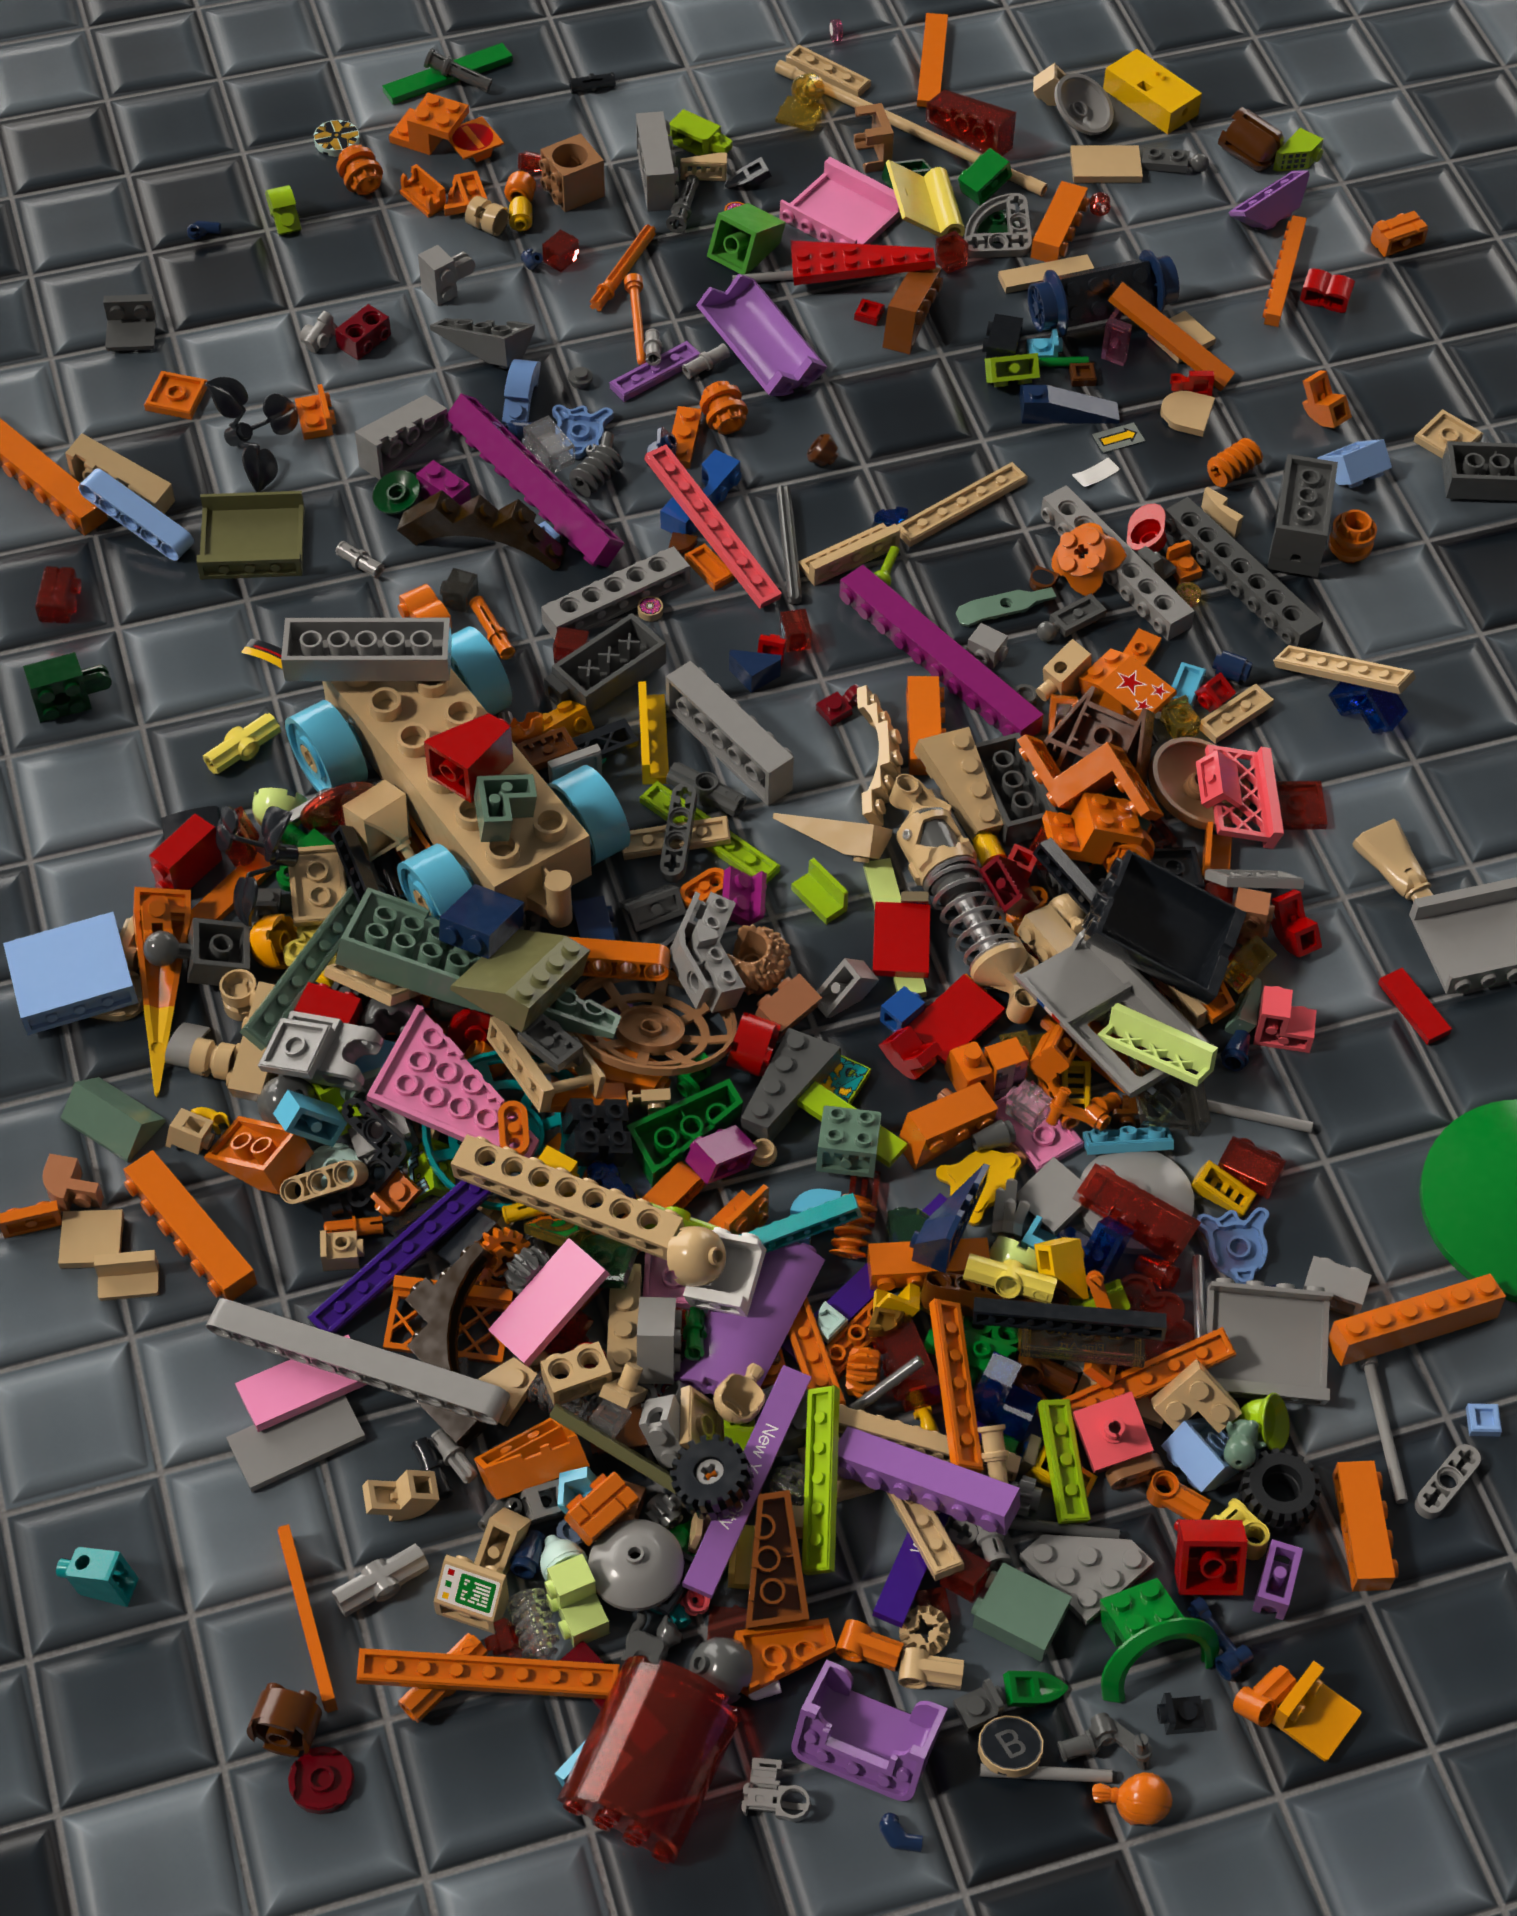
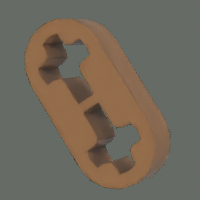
M1151 1453L1117 1464L1108 1469L1105 1476L1112 1490H1120L1151 1480L1156 1472L1165 1470L1159 1454Z

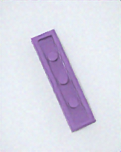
M685 341L661 354V362L658 365L651 366L646 362L609 382L610 389L625 402L683 371L682 366L698 358L700 352L688 341Z

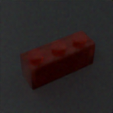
M911 1315L905 1316L902 1325L896 1331L885 1336L874 1337L872 1341L874 1350H878L883 1357L882 1366L886 1378L917 1355L923 1360L925 1365L892 1389L895 1400L901 1401L905 1412L941 1403L939 1379Z

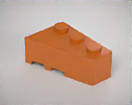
M978 1082L908 1112L899 1138L907 1143V1149L903 1154L913 1169L916 1170L968 1139L971 1134L977 1133L993 1124L999 1108L981 1082Z
M552 1418L546 1419L474 1458L486 1489L496 1500L510 1497L524 1489L557 1479L561 1472L590 1467L577 1434Z

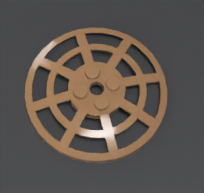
M669 970V975L665 980L657 981L654 994L632 993L620 995L613 984L642 980L589 977L575 989L577 996L583 1000L595 990L603 988L610 1000L601 1005L609 1010L616 1007L621 1012L620 1016L622 1017L616 1030L617 1039L605 1041L603 1037L593 1036L596 1042H588L580 1033L573 1032L591 1056L618 1069L652 1076L689 1074L714 1065L724 1058L733 1046L737 1030V1020L732 1008L719 1011L725 1022L727 1035L710 1036L708 1024L702 1017L710 1012L706 1002L703 1003L700 1009H694L682 1001L665 996L668 984L684 989L674 970ZM652 1002L651 1005H640L631 1008L627 1003ZM663 1005L675 1008L685 1013V1015L679 1017L672 1011L663 1008ZM694 1021L699 1028L701 1036L684 1035L685 1025ZM725 1043L723 1048L712 1056L698 1062L694 1061L695 1058L703 1053L707 1045ZM682 1044L698 1045L694 1051L686 1056L677 1051ZM626 1047L638 1053L637 1059L624 1055L615 1049ZM650 1055H666L672 1059L670 1061H648Z

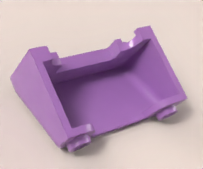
M826 1659L800 1710L791 1744L793 1754L799 1760L892 1799L898 1801L910 1800L919 1785L948 1708L934 1702L920 1701L916 1703L912 1713L909 1714L852 1691L853 1676L850 1671Z

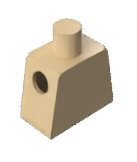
M1072 639L1044 666V683L1036 689L1037 695L1043 701H1047L1051 694L1073 696L1080 691L1078 677L1092 666L1091 653Z

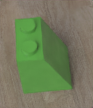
M749 203L720 212L716 219L707 257L739 274H749L780 244L786 222Z

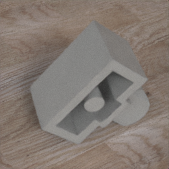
M439 245L418 254L422 291L437 306L457 297L456 282L474 272L475 261L464 251L450 257Z

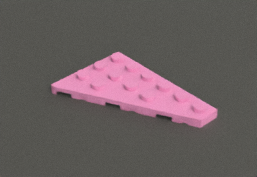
M417 1004L367 1094V1101L463 1142L468 1134L475 1138L478 1136L484 1137L493 1145L499 1146L498 1110L504 1103V1099L490 1083L483 1079V1075L478 1069L475 1070L466 1060L464 1053L449 1037L445 1036L443 1029L437 1023L435 1024L425 1013L423 1006ZM510 1116L507 1118L511 1122L517 1120V1118L514 1116ZM529 1130V1149L524 1155L527 1158L533 1157L539 1146V1139L531 1130ZM511 1143L509 1145L511 1148L519 1147L517 1143Z

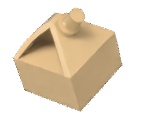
M384 779L342 805L346 826L354 827L368 861L371 862L394 847L397 852L401 851L405 859L416 855L409 845L411 844L409 838L412 836L406 793Z

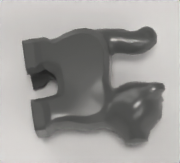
M639 1611L637 1613V1620L633 1623L627 1635L626 1649L623 1651L621 1664L624 1670L638 1673V1661L647 1662L646 1676L659 1679L662 1673L661 1666L667 1658L669 1649L682 1642L683 1634L679 1631L677 1624L669 1620L668 1615L664 1616L658 1626L657 1636L642 1631L647 1623V1615L644 1611Z

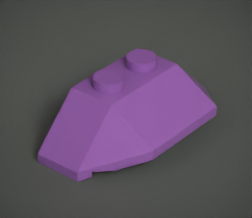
M1291 171L1280 180L1275 181L1229 211V215L1251 227H1261L1264 230L1275 227L1276 222L1290 217L1292 212L1301 206L1310 176L1309 171Z

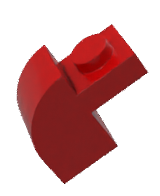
M1294 889L1273 898L1272 904L1275 905V919H1272L1271 925L1276 937L1284 948L1299 958L1322 948L1318 923L1305 916L1301 892Z
M911 1026L898 1029L878 1045L896 1069L904 1076L914 1080L931 1068L937 1061L935 1057L943 1051L937 1041L923 1044Z

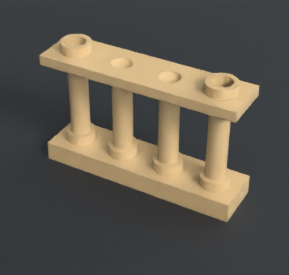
M495 1016L490 1017L487 1040L539 1113L550 1111L552 1098L555 1094L585 1086L589 1087L596 1099L601 1098L606 1076L585 1048L583 1049L584 1063L578 1066L572 1061L562 1069L574 1068L579 1076L552 1083L547 1080L544 1074L556 1071L546 1062L538 1064L532 1059L531 1056L536 1054L518 1041L517 1033L519 1031ZM565 1031L570 1036H575L573 1032Z

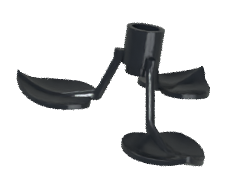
M230 377L212 379L206 382L205 385L210 391L217 410L226 418H235L229 424L230 427L225 430L224 438L230 446L235 447L239 445L240 448L245 446L242 453L243 466L251 485L256 492H260L275 479L278 472V464L270 450H260L259 444L247 441L251 439L253 430L270 423L273 432L277 435H286L292 432L298 423L297 408L284 395L271 394L266 397L263 403V412L268 419L252 426L244 422L239 423L246 412L243 405L248 401V393L245 387L238 380Z
M230 806L222 807L217 824L216 844L220 851L228 852L232 847L233 840L264 848L265 860L271 864V866L248 872L246 878L239 877L233 894L234 909L240 921L249 927H253L251 919L258 896V885L254 876L269 871H279L280 866L294 867L298 861L299 852L297 846L280 843L293 813L279 807L270 806L264 814L261 826V833L264 837L263 843L239 837L235 834L239 820L236 811Z

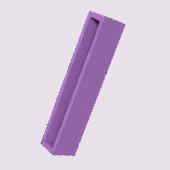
M847 1426L838 1442V1475L840 1477L864 1483L874 1490L880 1489L894 1494L901 1500H911L923 1505L928 1510H937L951 1515L958 1521L970 1522L988 1532L1006 1535L1020 1508V1488L850 1426Z

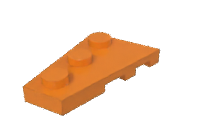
M828 1618L737 1630L734 1635V1639L743 1643L744 1649L749 1650L752 1655L753 1672L751 1682L747 1687L748 1694L834 1653L836 1648Z

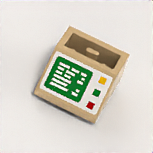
M446 1554L434 1597L436 1614L495 1634L509 1603L506 1575L496 1567L486 1566L484 1568L474 1564L467 1557L460 1555L452 1557Z

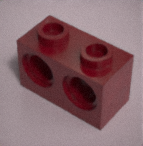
M370 304L364 306L335 329L337 347L356 360L371 352L373 348L391 335L389 316Z

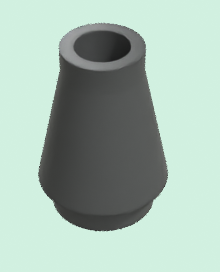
M1000 1119L981 1131L971 1134L970 1139L975 1151L1010 1147L1011 1143L1016 1142V1133L1009 1120L1003 1121Z

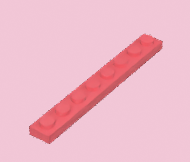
M665 444L646 453L644 458L646 463L758 608L761 609L779 600L782 595L781 591L670 448Z

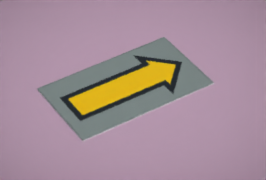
M1134 422L1092 434L1103 453L1145 441Z

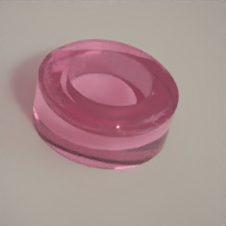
M831 19L829 24L831 41L841 42L843 39L842 22L840 19Z

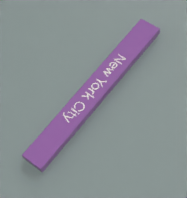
M785 1365L782 1366L743 1451L754 1474V1478H752L754 1483L753 1490H748L750 1498L747 1502L744 1500L740 1501L742 1508L738 1512L735 1508L730 1509L731 1516L725 1518L723 1513L718 1514V1520H711L682 1587L712 1599L757 1501L758 1494L762 1490L811 1382V1376Z

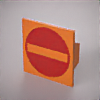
M482 116L460 124L448 140L463 160L473 157L476 162L491 157L493 148L504 145L501 138Z

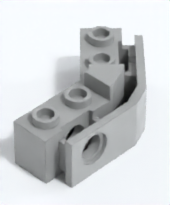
M695 891L670 948V964L695 1009H700L704 1002H706L712 1013L735 1008L746 986L722 947L720 940L736 902L710 892L705 903L698 899L701 893ZM685 937L689 938V942H688L687 946H686Z

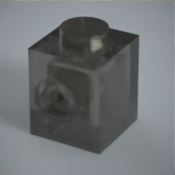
M453 568L447 581L444 580L440 587V595L443 597L444 606L454 611L468 613L470 600L476 597L479 592L478 576L471 572Z

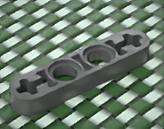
M687 783L677 785L671 795L660 860L661 874L669 882L681 880L685 876L697 806L696 790ZM687 793L689 796L686 797L685 807H682L680 798ZM678 816H686L688 818L687 823L681 826L674 824L673 821ZM675 839L684 841V845L680 849H672L669 845ZM672 857L676 858L677 868L674 869V872H669V868L672 867Z

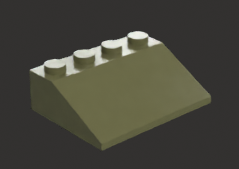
M519 929L489 959L485 957L480 958L451 985L450 990L523 1033L583 975L590 950L564 935Z

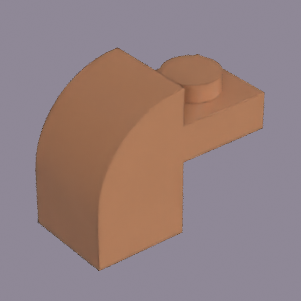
M49 1153L43 1170V1183L50 1201L57 1200L60 1211H69L72 1203L83 1208H89L90 1206L101 1208L104 1197L99 1183L80 1180L83 1172L78 1158Z

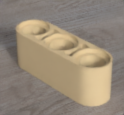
M359 1160L333 1163L284 1180L280 1187V1195L289 1204L309 1203L327 1197L329 1194L340 1193L363 1185L368 1179V1168ZM350 1166L354 1170V1177L351 1181L347 1176ZM323 1175H325L328 1180V1184L325 1189L321 1185V1179ZM297 1184L301 1187V1195L299 1197L295 1194V1186Z

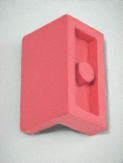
M1218 750L1196 761L1201 805L1209 809L1223 800H1227L1237 808L1242 806L1237 764Z

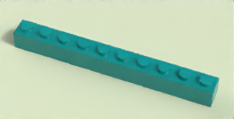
M854 1193L845 1194L838 1199L827 1201L814 1208H808L806 1211L798 1214H792L782 1220L774 1221L769 1225L755 1228L747 1233L758 1236L766 1248V1253L859 1219L862 1217Z

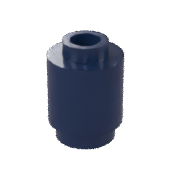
M1224 650L1222 655H1216L1212 668L1216 669L1215 675L1221 672L1226 679L1239 683L1240 681L1247 682L1253 663L1249 662L1246 657Z

